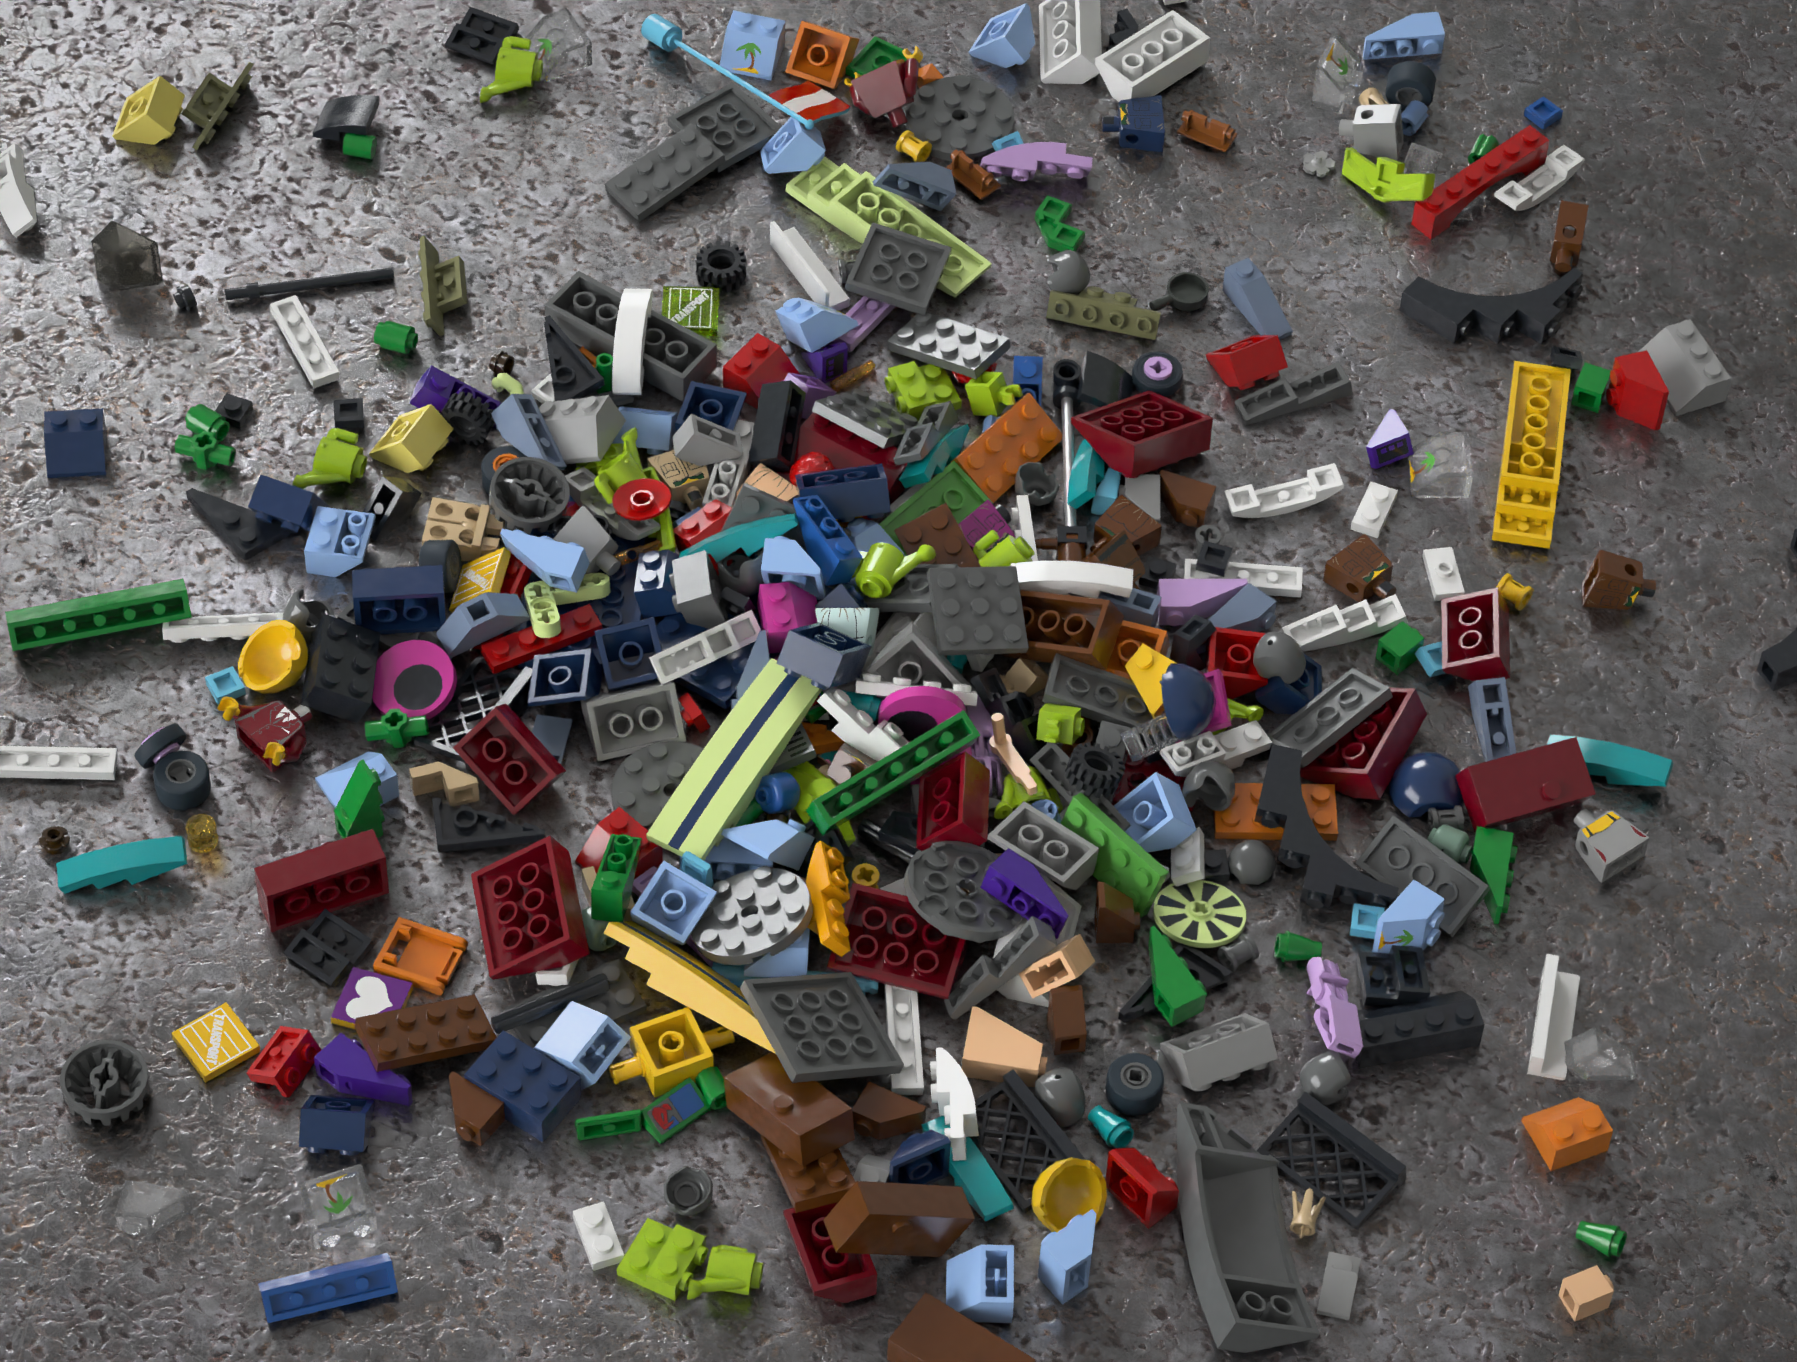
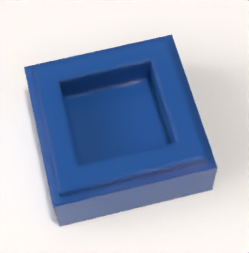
M1544 96L1529 105L1524 111V116L1542 130L1562 118L1563 110Z

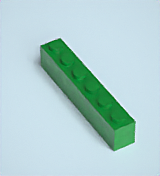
M184 579L5 612L12 651L192 618Z
M962 710L811 802L806 812L822 836L966 750L980 737V733L966 712Z

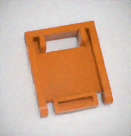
M398 917L373 964L374 973L411 982L415 988L436 995H442L445 991V986L448 985L463 956V952L468 947V942L462 937ZM398 940L408 942L397 963V957L392 952Z

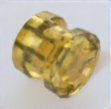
M207 814L193 815L188 819L185 830L189 847L198 853H206L213 850L218 844L215 819Z

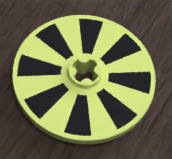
M1198 880L1180 886H1175L1172 883L1159 892L1154 902L1153 916L1157 926L1168 937L1184 945L1199 948L1223 946L1238 938L1245 927L1246 909L1239 897L1226 887L1210 881Z

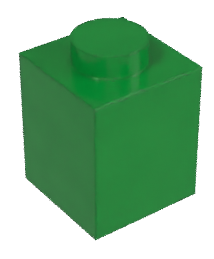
M1584 363L1575 384L1571 405L1598 413L1605 398L1606 389L1609 387L1611 370Z
M1402 621L1378 640L1375 658L1398 675L1418 659L1415 653L1423 646L1425 638L1417 629L1411 628Z

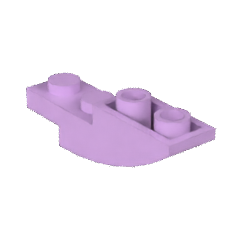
M1034 142L995 151L983 157L979 166L988 173L991 172L994 177H1000L1001 175L1011 176L1016 181L1033 179L1036 170H1040L1041 173L1047 175L1064 173L1068 177L1078 179L1088 176L1092 168L1093 158L1066 154L1067 143Z

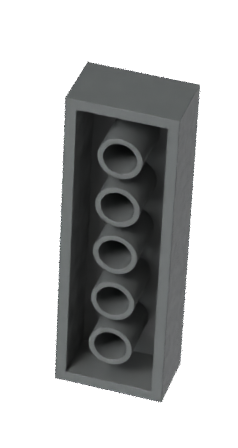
M578 271L545 304V317L550 315L573 343L585 347L597 356L607 353L613 357L615 329L622 294ZM651 310V317L647 318L642 363L645 369L643 380L684 401L691 381L702 383L717 367V344Z

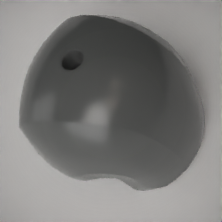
M1065 250L1048 258L1047 261L1052 264L1054 273L1047 278L1050 290L1078 295L1081 291L1085 290L1090 282V271L1081 255L1072 250Z
M760 550L758 557L753 560L742 553H731L718 562V579L722 589L724 590L725 587H728L746 597L759 592V585L764 584L761 574L763 552ZM732 559L731 565L727 566V561Z
M300 589L295 591L288 600L283 612V620L294 624L300 630L305 642L310 643L311 633L324 616L325 610L329 616L335 617L330 605L324 601L317 599L301 601L304 590Z
M1268 632L1259 640L1255 647L1253 664L1258 675L1269 679L1273 676H1280L1286 684H1291L1303 675L1306 659L1300 645L1291 636L1281 632Z
M1205 761L1193 767L1188 773L1182 789L1187 806L1193 807L1196 799L1200 798L1213 810L1223 811L1227 809L1235 795V779L1232 770L1224 763L1218 761Z
M1333 1050L1327 1051L1312 1058L1302 1067L1299 1078L1304 1092L1306 1091L1324 1106L1336 1103L1348 1095L1349 1092L1345 1086L1350 1082L1351 1076L1338 1052Z
M1069 1068L1053 1069L1044 1073L1035 1081L1034 1096L1059 1127L1071 1126L1081 1119L1085 1113V1094L1080 1079Z

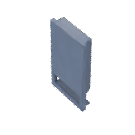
M537 714L532 733L555 759H559L558 762L561 764L572 719Z

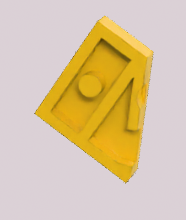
M1142 643L1127 662L1125 668L1152 717L1157 720L1165 710L1160 684L1162 674L1166 673L1170 663L1176 662Z

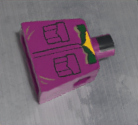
M986 500L958 524L972 551L975 543L991 530L998 533L999 539L986 549L987 552L992 550L1007 536L1011 535L1015 538L1013 531L989 500Z

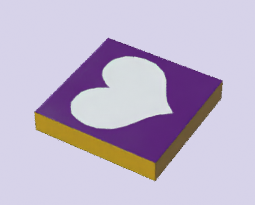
M353 967L331 1015V1023L356 1030L355 1020L357 1017L403 1009L413 991V983Z

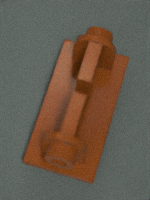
M1192 109L1183 112L1181 120L1184 122L1177 130V133L1223 152L1228 150L1238 134L1235 133V129L1231 128L1230 124H1225L1215 119L1207 122V116L1199 114Z
M956 149L951 153L952 163L945 168L952 170L953 178L979 199H984L1001 187V184L994 179V175L991 172L988 173L978 164H974L973 160L966 156L963 150L958 151Z

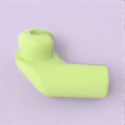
M499 373L492 380V386L495 390L497 389V392H502L506 389L510 395L524 394L522 384L507 373Z

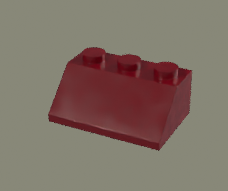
M1499 588L1441 599L1443 672L1471 681L1505 677V679L1510 678L1509 608Z
M506 703L496 706L453 747L513 816L544 793L566 772L563 766Z
M966 751L920 777L916 848L920 851L930 848L932 843L941 841H961L977 846L987 841L990 770Z
M837 1203L798 1213L795 1212L794 1208L783 1210V1215L814 1296L848 1303L877 1294V1272L870 1254L835 1252L823 1220Z

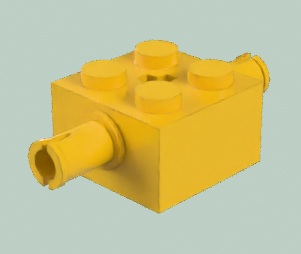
M686 1007L630 1027V1049L634 1057L609 1065V1073L615 1085L641 1075L645 1078L654 1098L664 1095L689 1077L695 1082L696 1076L702 1070L713 1067V1054L711 1050L734 1043V1035L732 1030H728L724 1026L702 1033L690 1008Z

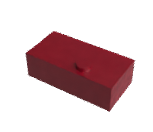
M1577 737L1468 766L1455 775L1475 833L1477 826L1494 828L1583 803L1596 795Z
M373 829L334 842H326L319 847L254 868L259 905L271 932L316 918L324 909L334 912L389 893L386 856Z

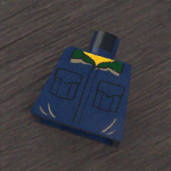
M1162 96L1121 100L1118 103L1117 115L1102 116V132H1118L1119 146L1123 148L1163 152L1165 129Z

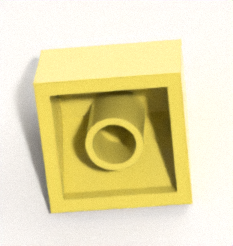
M157 77L126 98L112 137L116 140L155 145L162 139L167 140L176 129L174 124L183 110L181 105L185 95L163 77Z
M430 404L399 415L369 455L373 459L405 473L418 469L423 471L432 464L434 460L432 458L433 455L448 443L447 437L453 431V427Z

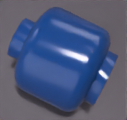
M787 772L768 774L762 777L759 787L755 792V798L760 804L761 809L768 814L790 811L799 802L800 786L796 779Z

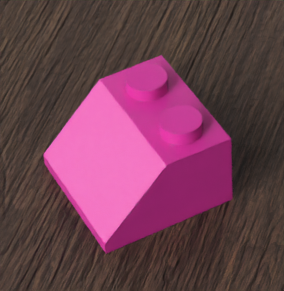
M790 582L759 585L757 607L762 631L766 630L769 653H781L789 630L817 623L816 596Z

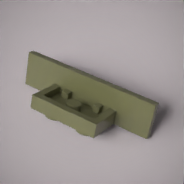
M248 62L232 87L211 73L207 74L181 113L204 129L192 148L197 150L202 142L209 143L216 132L212 128L213 125H221L229 113L224 110L227 105L231 108L241 95L236 91L239 87L244 90L253 77L248 74L254 65L253 63Z
M424 235L419 237L420 250H418L422 265L420 278L423 282L421 297L425 307L423 319L427 327H432L439 336L444 335L443 313L467 304L465 265L459 255L439 263L438 251Z
M1090 286L1081 291L1079 295L1051 290L1046 318L1156 340L1161 312L1136 307L1138 299L1131 298V295L1128 293L1115 292V294L1105 293L1102 288Z

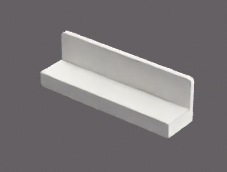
M775 221L770 222V245L815 303L832 307L837 311L849 307L850 298L795 227L782 231Z
M1546 954L1527 1074L1565 1080L1580 976L1557 971L1559 956Z

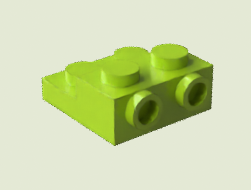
M915 361L888 368V377L884 379L885 386L889 394L893 393L896 408L900 414L911 415L919 421L925 407L951 401L955 410L961 409L962 400L944 368L932 364L917 367Z
M647 1218L617 1267V1275L676 1301L680 1292H685L689 1288L690 1279H693L692 1272L697 1265L701 1266L707 1257L709 1249L706 1247V1236L678 1224L672 1229Z

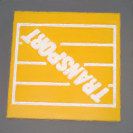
M503 547L464 564L449 611L453 613L458 605L485 592L500 593L511 552Z
M227 1002L172 1032V1039L205 1083L261 1052L260 1045Z

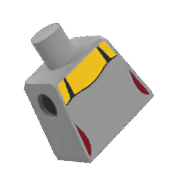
M1584 809L1574 818V823L1580 828L1575 843L1576 850L1601 883L1645 856L1649 837L1616 812L1609 810L1595 818L1587 809Z

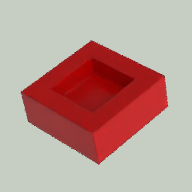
M688 692L678 698L683 707L680 714L689 727L694 724L700 733L710 728L705 716Z

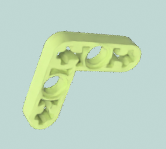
M604 573L585 574L577 593L550 587L544 581L532 582L526 585L524 588L525 603L535 635L540 638H551L561 632L560 616L556 605L601 599L608 596L611 592L609 576Z

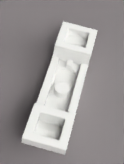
M1563 145L1547 156L1545 165L1518 183L1513 180L1497 190L1494 196L1515 211L1529 209L1541 203L1562 187L1582 166L1585 159Z
M624 289L618 310L613 349L612 391L614 395H642L645 370L642 363L647 318L651 317L652 289Z
M1335 463L1307 470L1306 478L1254 490L1252 484L1225 490L1224 496L1232 516L1261 518L1294 512L1319 503L1342 490L1344 484Z

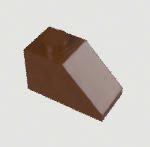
M1161 469L1159 474L1160 497L1174 520L1196 528L1205 525L1214 506L1216 486Z
M1105 882L1097 883L1094 911L1096 943H1133L1134 930H1140V913L1134 912L1133 899Z
M452 1071L449 1074V1084L456 1131L464 1140L473 1141L482 1147L505 1121L504 1102Z
M868 1082L852 1108L854 1129L860 1135L871 1136L878 1140L922 1129L921 1125L925 1123L926 1106Z

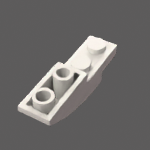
M14 143L0 154V212L12 235L17 238L24 231L32 229L37 222L34 190L25 181L22 149Z
M738 420L734 431L740 433L743 454L738 458L714 464L702 506L717 499L732 508L735 502V495L746 481L751 467L748 460L754 432L753 422Z
M832 687L817 700L839 722L831 731L844 742L876 761L883 759L909 743L902 736L903 732L894 723H888L886 720H883L879 725L875 726L872 718L865 711L858 710L850 703L849 696L840 689L836 690Z
M1257 720L1217 735H1213L1211 731L1205 732L1186 741L1162 748L1159 753L1176 776L1187 777L1193 767L1205 761H1218L1224 763L1230 769L1240 767L1245 758L1269 750L1272 741Z
M936 1048V1061H930L931 1080H937L936 1084H931L932 1103H938L939 1115L944 1116L945 1125H950L951 1127L945 1128V1136L951 1141L950 1148H952L953 1161L966 1160V1137L979 1136L975 1099L967 1076L960 1065L946 1050Z

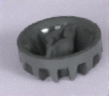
M536 457L515 458L502 464L494 473L489 490V506L495 510V518L498 521H507L508 529L513 531L518 526L524 528L525 533L530 534L533 528H537L540 533L548 530L550 524L558 520L563 514H566L570 495L569 484L564 474L555 465L546 460ZM507 501L514 504V508L518 513L517 516L509 511ZM534 515H537V516L541 517V518H536V519H525V518H522L523 516H525V517H531V516H534Z
M101 1040L86 1044L69 1056L61 1070L60 1085L64 1103L68 1104L72 1115H82L84 1122L88 1124H93L96 1119L102 1121L103 1126L110 1125L111 1119L120 1117L122 1121L129 1119V1112L131 1110L134 1112L139 1111L143 1107V1099L149 1096V1074L144 1058L135 1048L120 1041ZM119 1077L127 1082L130 1089L129 1092L122 1091ZM85 1094H93L96 1103L95 1108L87 1103ZM120 1098H127V1100L121 1105L110 1108V1106L116 1104L120 1100Z

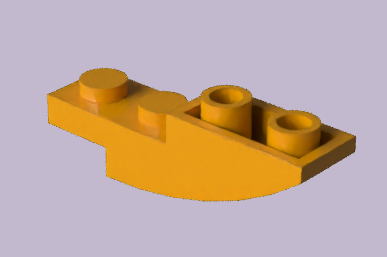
M820 840L815 845L807 872L806 885L813 904V914L807 928L819 935L821 944L842 957L851 950L848 940L849 931L845 926L844 908L842 904L850 899L849 880L845 875L844 858L841 852Z

